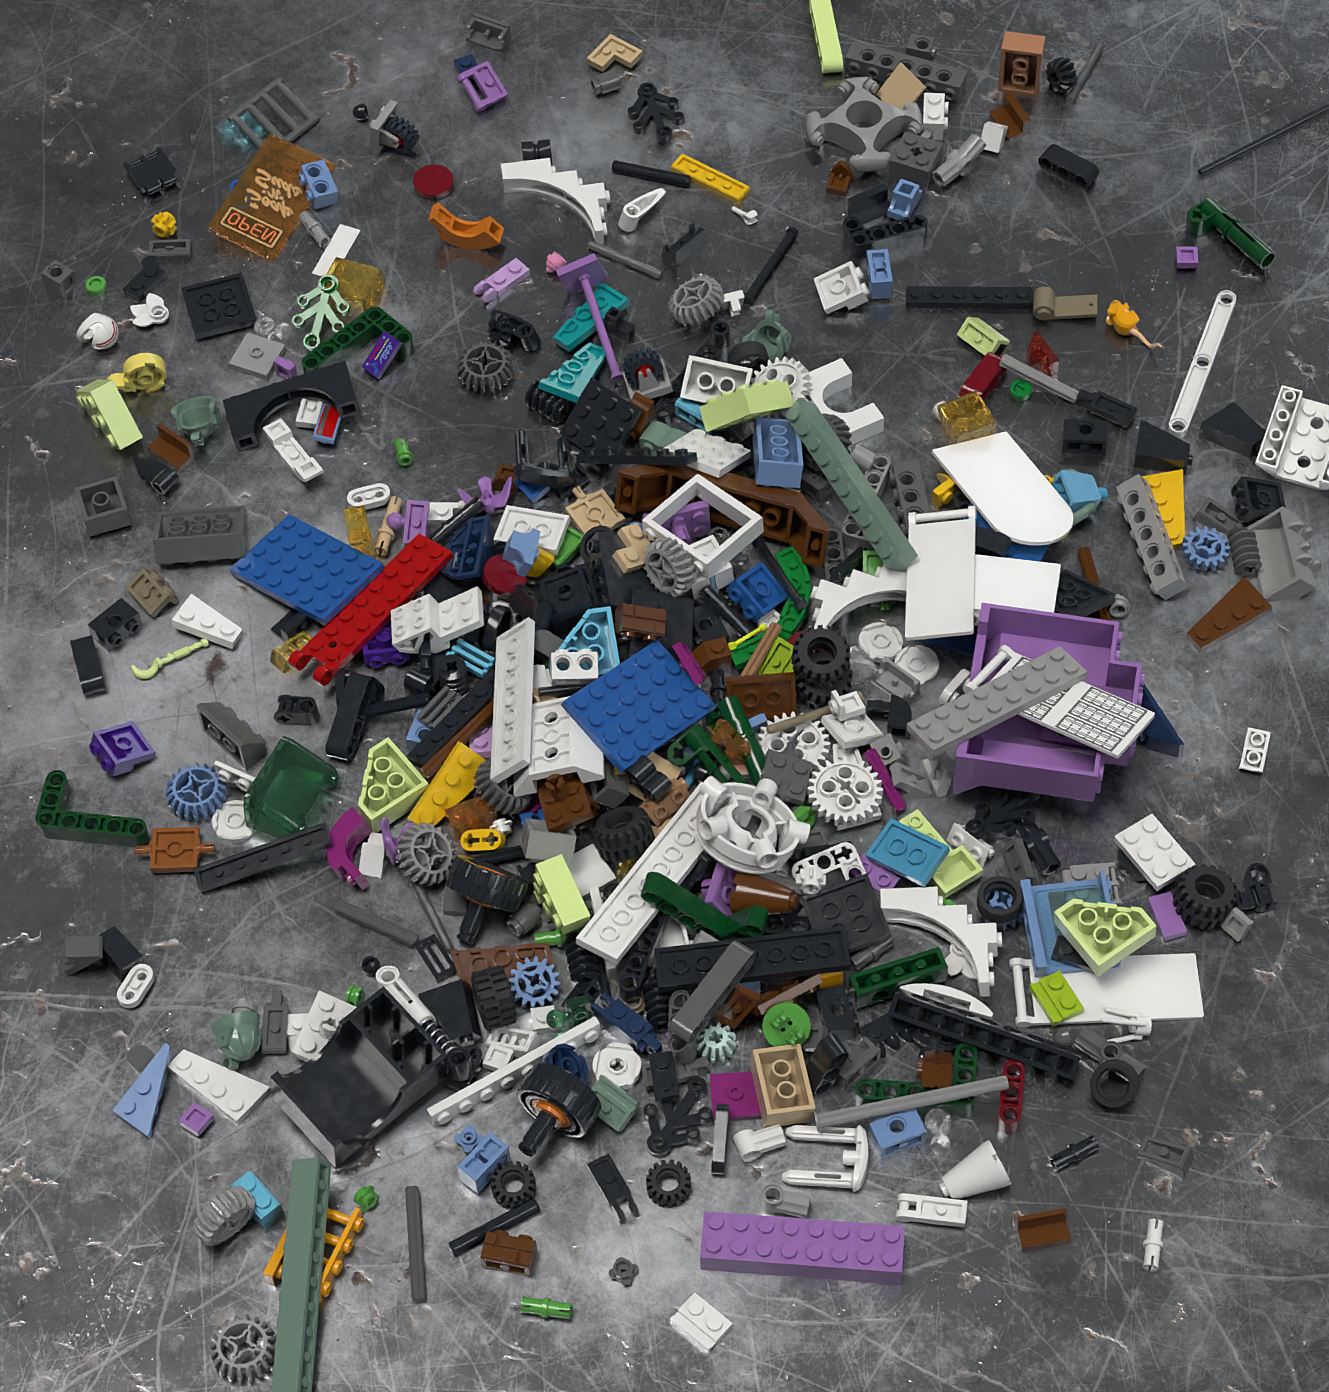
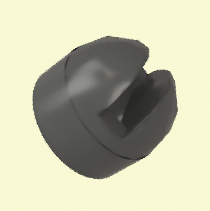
M1067 1026L1055 1030L1053 1033L1054 1042L1064 1046L1072 1045Z

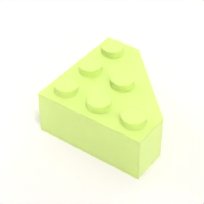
M97 379L75 391L78 395L76 397L77 403L90 415L96 428H100L111 447L121 450L143 438L113 380Z
M778 379L766 382V385L763 382L751 385V388H749L748 384L736 388V392L728 391L722 393V398L720 399L719 397H714L706 400L707 404L699 407L706 432L724 429L741 422L745 423L755 420L756 417L772 415L791 408L794 402L788 381L779 383Z
M389 737L369 749L368 764L365 769L362 792L358 802L360 816L374 833L381 830L380 821L382 818H388L389 824L411 811L429 786L428 782Z
M560 854L535 864V873L533 874L535 891H533V895L537 904H542L545 914L552 919L556 928H559L564 935L586 926L590 921V914L563 855Z
M1072 899L1054 912V924L1097 976L1106 972L1156 936V924L1140 907L1131 906V908L1118 907L1117 904L1102 902L1096 904L1083 902L1080 899Z

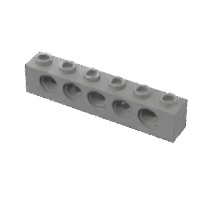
M1137 474L1116 487L1119 493L1117 499L1125 509V520L1131 525L1132 530L1130 534L1138 544L1137 553L1144 560L1145 565L1143 569L1152 582L1150 583V588L1155 595H1160L1163 599L1167 600L1188 588L1149 482Z

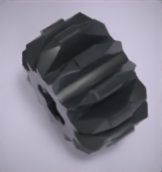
M1058 57L1047 64V70H1045L1047 74L1046 80L1049 81V87H1053L1055 92H1066L1077 85V70L1074 68V63H1070L1069 58Z

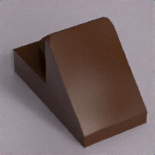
M739 984L714 1014V1020L735 1029L760 1001V993Z

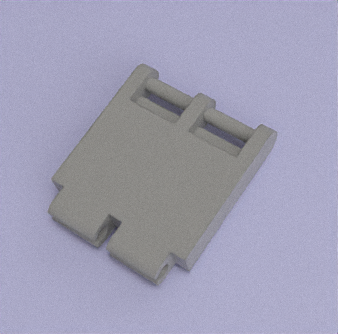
M1116 863L1071 865L1069 870L1062 871L1063 883L1097 879L1100 871H1105L1106 879H1110V871L1112 879L1110 881V899L1114 900L1118 907L1123 906L1118 893L1120 884L1116 880ZM1097 889L1064 892L1066 903L1072 899H1080L1083 902L1096 904L1101 902Z

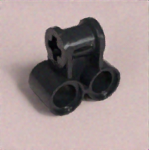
M641 755L625 771L631 780L629 783L631 785L634 784L644 794L643 797L645 799L648 797L653 802H657L673 786L670 779L662 772L657 771L654 763L645 755Z

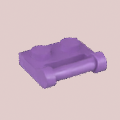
M488 61L462 72L456 77L475 104L476 112H480L508 96L507 91ZM473 77L485 97L484 100L480 99L469 78Z

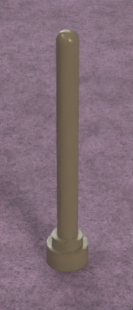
M856 691L865 706V700L862 693L860 691ZM828 705L769 725L766 731L768 734H774L821 718L824 715L832 714Z

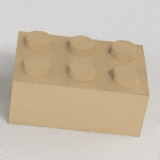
M794 1044L753 1049L749 1064L764 1128L776 1124L785 1126L812 1122L816 1108L801 1045Z

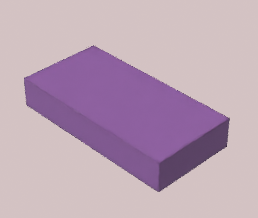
M1171 891L1148 897V904L1164 941L1187 935L1181 915L1177 914L1175 911L1177 907L1173 906L1174 899Z

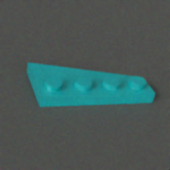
M601 282L596 285L597 289L593 293L603 323L605 324V314L611 306L622 311L630 303L627 297L605 283ZM587 299L582 307L579 306L574 311L575 315L573 318L568 319L553 336L554 342L568 352L597 331Z

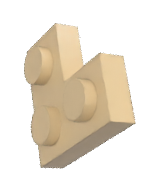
M610 34L587 57V64L602 72L614 60L632 68L642 58L643 51Z
M638 523L620 528L617 534L626 548L615 551L612 556L625 574L643 568L646 565L643 562L645 557L644 551L647 550L650 541Z

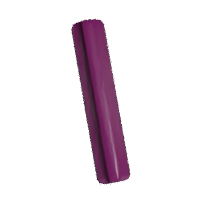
M872 748L866 751L864 757L869 766H872L873 773H878L877 780H882L881 788H883V792L892 808L896 807L897 812L905 809L906 803L897 787L894 786L892 778L877 750Z

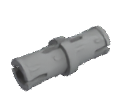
M309 211L302 212L298 219L305 226L307 234L315 239L319 247L327 246L330 238L323 231L322 225L315 221Z

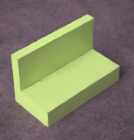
M967 317L957 333L960 338L983 355H986L989 351L995 354L1000 344L1008 345L1010 342L980 318Z

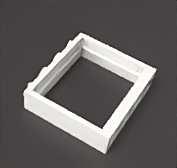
M699 474L695 475L642 520L643 533L648 537V540L655 541L663 537H671L672 540L677 539L678 544H683V549L685 551L688 550V556L693 558L691 560L695 566L693 570L708 579L764 532L762 516ZM695 496H698L742 526L707 557L661 526Z

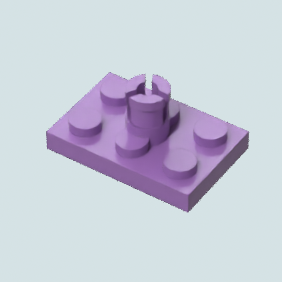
M704 500L686 504L661 526L682 541H686L688 545H691V538L702 537L710 532L709 504ZM650 513L644 514V515H643V519H644L647 515H649Z
M717 861L712 879H704L701 884L702 887L709 886V889H701L704 897H706L705 902L729 916L732 914L730 895L731 890L736 891L737 883H733L738 871L730 869Z

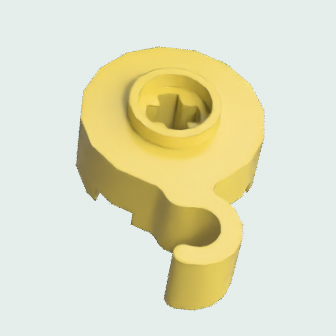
M139 353L125 361L122 373L111 374L107 380H113L117 389L125 392H136V389L146 390V393L157 391L164 386V380L167 378L165 362L156 354Z

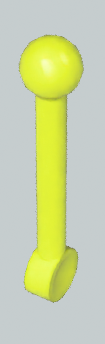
M760 624L757 629L735 642L728 643L729 649L734 650L740 643L759 632H764L767 626Z

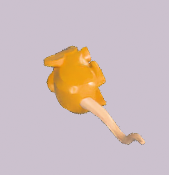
M1114 300L1107 309L1106 323L1109 326L1113 325L1120 335L1129 336L1133 334L1150 348L1156 346L1163 347L1159 343L1150 344L1138 332L1136 324L1140 319L1133 310L1129 311L1127 303L1122 305L1120 301Z

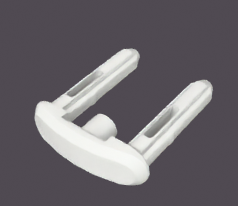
M793 1125L786 1129L787 1137L793 1140L855 1143L857 1146L856 1151L844 1150L843 1165L854 1166L853 1173L788 1170L781 1175V1179L789 1185L852 1188L853 1192L858 1191L863 1186L868 1169L869 1151L866 1131L861 1125H858L857 1128L823 1127L820 1128V1131H817L816 1126Z

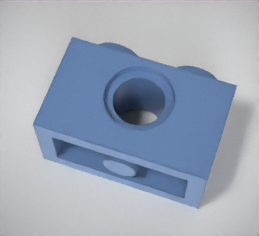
M916 1108L895 1112V1114L888 1117L881 1116L874 1119L872 1123H869V1136L880 1159L926 1142L927 1131ZM897 1128L902 1130V1132L894 1133L891 1130Z

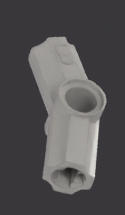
M972 133L958 150H953L948 155L945 163L932 172L935 184L939 187L945 186L958 175L965 176L971 170L973 161L987 146L986 143L979 136Z

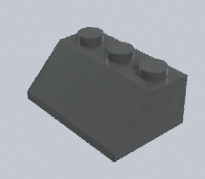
M221 702L199 703L196 705L202 731L246 771L267 755L265 739L260 734L256 735L252 732L251 727L245 720L240 721L232 708H226Z

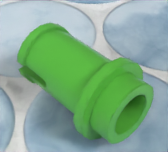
M400 438L394 441L397 453L396 461L401 466H407L413 459L412 453L409 452L407 440L402 438L403 445H401Z

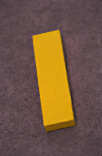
M681 154L671 165L672 172L690 175L692 182L738 205L750 192V186L684 154Z

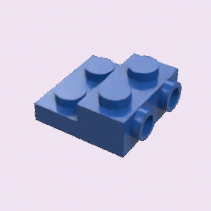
M762 562L741 575L726 588L729 591L730 599L738 602L743 608L744 616L747 619H752L754 623L789 597L785 589Z

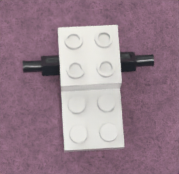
M478 587L441 603H438L430 594L426 595V592L419 591L417 592L416 600L391 610L392 645L399 652L418 654V662L421 664L420 671L426 674L430 672L429 660L431 653L436 654L450 648V640L484 626L482 591Z

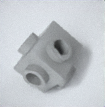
M891 733L870 743L871 747L877 750L888 771L891 772L890 766L896 762L900 764L907 762L904 755L907 753L905 746L901 741L898 742L897 738Z

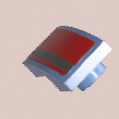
M323 404L313 434V440L325 444H334L342 420L338 412L331 405Z

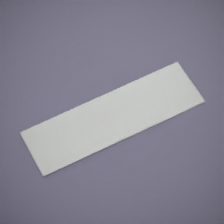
M340 224L312 274L319 276L330 274L335 276L360 230Z

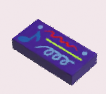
M384 331L362 367L380 379L403 343Z

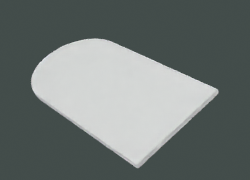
M1006 431L932 450L931 454L995 531L1004 533L1012 541L1025 545L1052 544L1060 541L1070 532L1073 525V513L1069 505Z

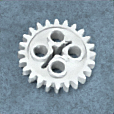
M784 356L781 361L776 357L775 363L768 360L767 367L761 364V371H754L756 377L751 378L752 385L763 382L766 385V382L778 379L779 383L788 381L793 402L795 403L797 399L808 402L805 396L811 395L808 388L813 386L809 381L812 378L808 374L809 371L799 361L796 362L794 358L788 360ZM789 409L762 417L783 419V417L786 418L785 414Z
M792 712L791 717H787V715L783 713L782 719H779L775 715L774 723L767 720L766 727L777 722L795 717V713ZM809 721L774 734H768L766 727L761 726L757 740L765 756L768 749L779 748L781 750L775 751L786 753L787 742H792V745L794 742H797L794 755L812 762L810 773H812V769L817 771L818 765L825 766L826 758H829L830 742L829 734H826V728H820V721L814 723Z
M844 756L843 761L839 762L834 757L833 764L826 760L825 768L818 765L817 772L813 771L812 779L808 781V802L812 803L813 811L818 810V817L826 815L825 822L834 819L835 826H837L839 821H843L844 827L847 826L848 821H851L856 826L857 819L865 823V815L872 818L873 811L877 812L879 804L882 803V780H877L878 773H872V766L864 768L865 761L856 764V758L848 762L846 756ZM846 804L849 805V807H843L841 805Z

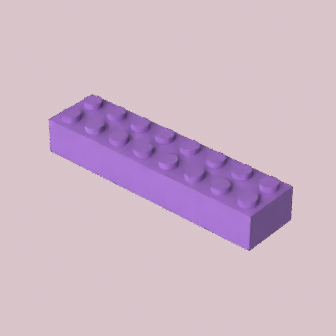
M704 1211L700 1270L901 1285L905 1226Z

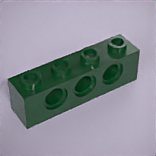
M936 947L850 974L849 991L858 1009L893 998L900 986L921 983L937 984L947 981L948 965L940 947Z

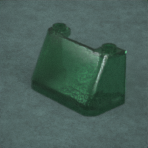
M283 736L245 795L243 807L246 827L278 839L307 829L308 825L306 824L305 816L323 788L329 790L337 784L339 779L337 769L294 739Z

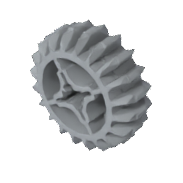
M699 276L697 279L692 277L690 281L685 280L683 285H678L679 288L673 290V295L669 296L670 301L668 302L670 313L679 324L682 323L684 326L690 324L693 326L695 323L700 325L702 321H707L709 317H714V313L719 312V307L724 305L723 299L725 298L721 285L714 278Z
M663 537L647 546V550L644 551L645 557L643 558V562L646 565L643 568L647 570V576L651 580L650 584L655 585L656 591L660 590L662 594L672 595L673 597L681 596L692 588V584L695 583L694 577L696 573L693 571L695 566L691 562L693 558L688 556V550L685 551L683 549V544H678L677 539L672 540L671 537Z
M426 823L413 825L402 833V837L397 840L400 845L395 848L400 853L395 858L401 860L398 868L405 869L403 876L411 875L410 882L417 880L418 885L426 884L427 886L438 884L443 879H446L455 859L452 854L456 852L450 846L453 841L447 840L448 833L442 834L441 827L435 828L434 824L426 825ZM421 838V843L415 846L416 839ZM433 863H438L435 871H432L431 866Z
M236 1186L231 1187L229 1190H224L222 1194L210 1200V1203L204 1206L203 1210L198 1213V1217L193 1225V1229L201 1242L203 1241L209 1246L219 1245L240 1231L246 1225V1222L251 1219L252 1214H254L253 1210L255 1209L256 1201L253 1195L244 1187Z
M246 1314L243 1320H240L239 1316L236 1315L235 1322L232 1323L226 1319L225 1328L218 1325L217 1330L219 1334H212L214 1342L209 1344L210 1351H212L209 1356L214 1361V1369H219V1374L222 1377L227 1375L228 1380L232 1381L237 1376V1380L242 1383L244 1377H247L248 1381L252 1382L253 1375L256 1374L257 1377H262L261 1370L269 1372L270 1367L268 1363H274L275 1357L273 1355H275L274 1344L276 1337L274 1336V1330L268 1328L266 1321L260 1323L257 1316L250 1321L249 1315ZM255 1335L263 1340L262 1349H259L254 1344ZM225 1348H228L233 1353L232 1362L224 1357Z

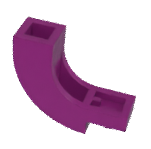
M351 807L337 820L330 831L333 846L326 848L327 858L330 866L342 882L347 879L352 886L357 884L364 890L370 884L355 867L353 854L358 844L373 831L357 811Z

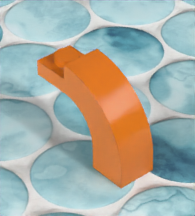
M439 202L432 206L428 221L438 229L437 236L460 248L474 250L491 248L500 244L504 227L491 216L475 222L465 221L454 216Z

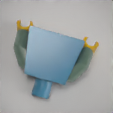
M1068 469L1060 470L1052 478L1048 475H1043L1069 505L1073 513V525L1094 513L1099 503L1107 499V489L1098 488L1094 477L1090 474Z

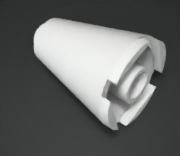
M987 1140L941 1177L943 1183L939 1185L946 1198L951 1196L952 1199H959L1007 1187L1011 1184V1181L991 1142Z

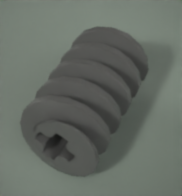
M1245 527L1231 529L1227 534V538L1229 540L1235 575L1247 576L1260 570L1262 563L1260 561L1261 557L1255 532Z

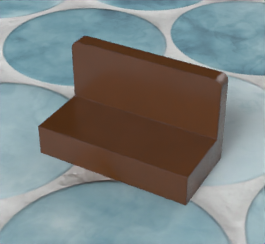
M1012 93L1005 94L1003 106L990 111L989 115L994 123L1008 126L1005 138L1007 141H1011L1030 133L1031 119Z
M159 424L157 426L159 437L147 447L148 452L181 473L195 460L191 444L162 424Z
M1066 1208L1017 1217L1016 1232L1021 1252L1071 1243V1236L1066 1221Z

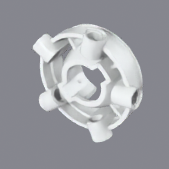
M710 776L699 789V793L703 795V798L697 809L694 822L697 839L703 849L713 859L738 872L766 874L778 870L791 857L798 843H806L810 832V824L797 821L789 807L775 796L778 788L776 783L770 779L760 780L755 787L743 783L722 784L713 776ZM719 811L715 817L709 818L711 815ZM753 815L762 820L755 834L759 839L752 838L750 832L742 829H746ZM777 835L779 836V838H778V852L775 851L776 842H777Z

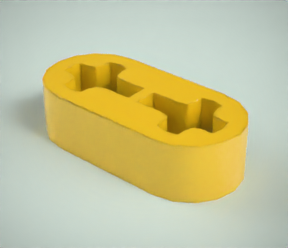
M479 829L464 832L460 842L467 851H494L504 846L506 838L500 830ZM473 837L480 839V842L469 844L468 840ZM498 837V841L494 843L486 842V838Z

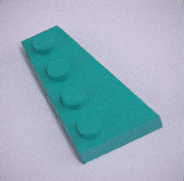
M589 342L576 352L570 361L566 360L562 363L560 369L552 371L547 379H542L539 382L538 389L577 403L590 378L595 377L606 359L603 347Z

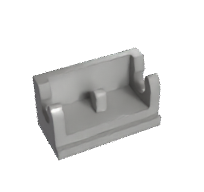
M885 656L881 660L880 669H873L870 685L891 699V695H896L903 698L910 705L920 695V681Z

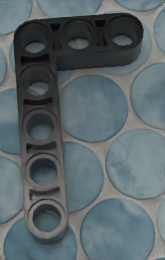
M610 883L604 887L603 904L617 888L618 883ZM661 911L656 914L631 946L619 979L620 998L626 1003H635L640 999L649 970H651L655 959L654 948H659L669 920V916Z

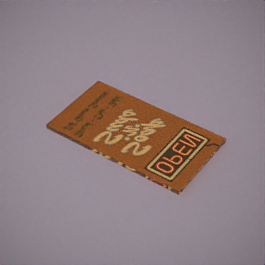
M270 133L206 230L274 261L300 222L298 219L299 215L307 211L311 205V202H308L306 199L304 186H301L298 180L301 165L323 160L324 158ZM324 159L331 174L336 164Z

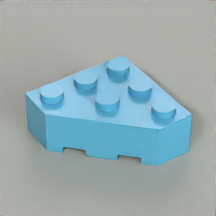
M610 606L588 609L558 648V650L566 649L569 652H578L580 649H591L592 652H597L598 678L620 664ZM582 662L579 665L583 670L592 668L587 662ZM558 663L556 665L561 671L569 668L566 663Z

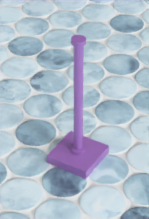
M595 253L556 269V272L570 295L584 290L612 373L610 376L612 382H619L623 380L624 375L619 370L592 290V286L608 280L609 277L605 268Z

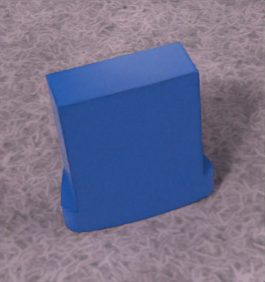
M515 476L517 490L522 491L533 504L550 490L549 487L524 482Z

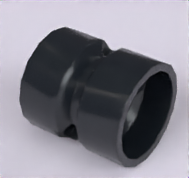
M550 139L538 140L537 144H534L533 141L521 142L523 161L550 158L551 166L553 165Z

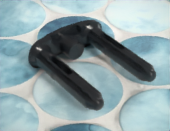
M522 429L515 433L516 465L513 468V473L517 479L546 487L564 488L574 483L575 474L571 468L570 443L566 437L562 436L557 441L558 470H552L547 462H541L537 467H535V464L529 463L527 434Z

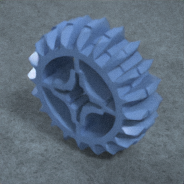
M196 762L194 767H190L187 764L185 770L178 768V774H172V780L167 781L168 788L165 791L167 804L173 813H177L179 818L185 816L187 821L194 817L196 822H198L199 817H203L207 821V815H214L216 813L215 810H221L222 804L227 801V782L220 780L216 775L215 767L209 768L206 763L202 767ZM194 788H196L197 792H199V796H197V793L195 792Z

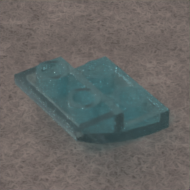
M248 111L240 116L260 139L268 133ZM226 118L215 127L214 131L244 152H247L254 145L233 122H228Z

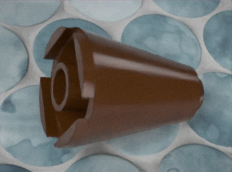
M737 872L733 883H737L736 891L731 890L730 895L732 914L751 905H759L766 908L769 912L768 915L792 913L794 909H797L799 896L796 895L794 889L757 874Z

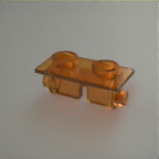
M718 719L714 729L707 726L713 733L710 737L719 746L723 744L727 748L724 752L731 759L735 760L738 758L745 762L742 756L743 754L747 755L750 753V743L739 733L732 739L731 737L737 731L727 720Z

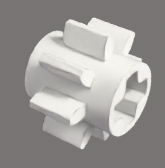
M807 865L800 869V874H796V884L800 885L799 890H802L805 894L813 895L818 893L822 886L826 885V875H822V869H819V867Z

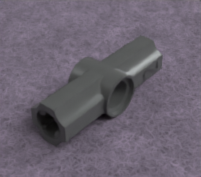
M1088 1027L1083 1028L1074 1041L1075 1046L1096 1059L1099 1065L1111 1059L1126 1061L1137 1072L1139 1081L1146 1072L1147 1067L1123 1052L1117 1042L1107 1041ZM1106 1054H1112L1115 1057L1109 1058L1106 1056ZM1117 1069L1108 1070L1115 1072L1128 1081V1078L1122 1071Z

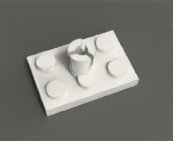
M318 991L290 1055L308 1062L328 1043L338 1027V1022L357 1007L322 991Z

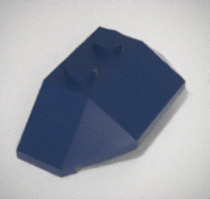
M489 515L469 518L464 523L465 526L458 530L447 543L446 549L452 551L453 558L442 568L441 573L443 576L467 582L483 580V567L493 557L494 551Z
M1144 684L1141 707L1154 712L1155 718L1141 732L1137 740L1142 742L1148 750L1177 758L1181 757L1184 747L1183 741L1177 735L1168 718Z

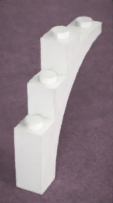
M550 158L501 164L504 193H534L551 197L566 204L585 220L595 242L604 244L603 235H607L606 223H602V220L605 219L604 212H607V203H610L609 190L605 191L604 183L583 185L582 178L577 176V170L556 173L555 166H551Z
M883 563L882 567H877L875 576L853 569L851 577H845L843 586L821 579L819 586L813 587L810 599L814 600L811 607L815 609L812 618L813 621H816L814 629H817L818 625H823V628L827 629L828 626H831L844 614L863 605L889 600L906 601L907 569L902 571L887 568Z
M937 887L880 889L881 909L887 922L918 926L934 932L951 944H954L972 966L978 981L980 997L990 996L989 987L994 986V972H989V967H993V957L998 956L997 947H1002V932H997L996 923L972 924V914H967V905L943 906V896H938Z

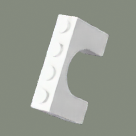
M842 358L808 372L812 378L809 381L813 386L808 388L811 395H806L805 398L808 402L815 403L822 414H834L843 419L846 425L850 427L849 432L853 435L849 439L852 445L884 431V417L874 403L849 413L835 412L825 405L824 401L829 396L852 386V372Z

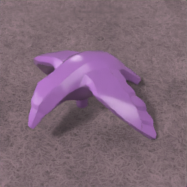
M485 476L479 479L478 486L481 491V498L479 499L485 507L477 513L486 511L490 515L494 513L496 508H503L506 505L511 489L512 477L507 479L503 490L496 495L493 494L492 480L489 477ZM460 488L457 489V492L466 504L473 499Z
M384 817L380 821L384 849L393 865H396V862L401 864V860L395 859L400 854L395 850L400 845L397 840L402 837V833L413 826V822L406 823L404 828L401 829L400 835L394 838L390 831L389 819Z

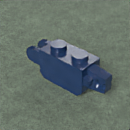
M604 992L600 999L608 1007L606 1010L596 1003L590 1005V1010L602 1020V1025L606 1031L621 1043L632 1047L635 1053L638 1054L640 1051L646 1050L650 1054H655L663 1051L662 1044L656 1039L657 1035L654 1033V1027L620 999L614 1000Z

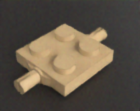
M580 486L572 490L577 497V501L565 507V513L569 515L571 521L582 535H585L588 530L595 526H607L614 530L625 524V517L619 510L614 509L615 504L603 489L587 495Z

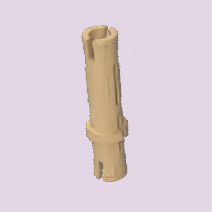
M392 496L389 499L387 511L382 526L378 529V539L373 549L376 555H379L382 548L381 556H386L389 544L394 539V530L387 526L386 519L389 514L400 512L403 500L399 497L396 504L394 503L396 496Z

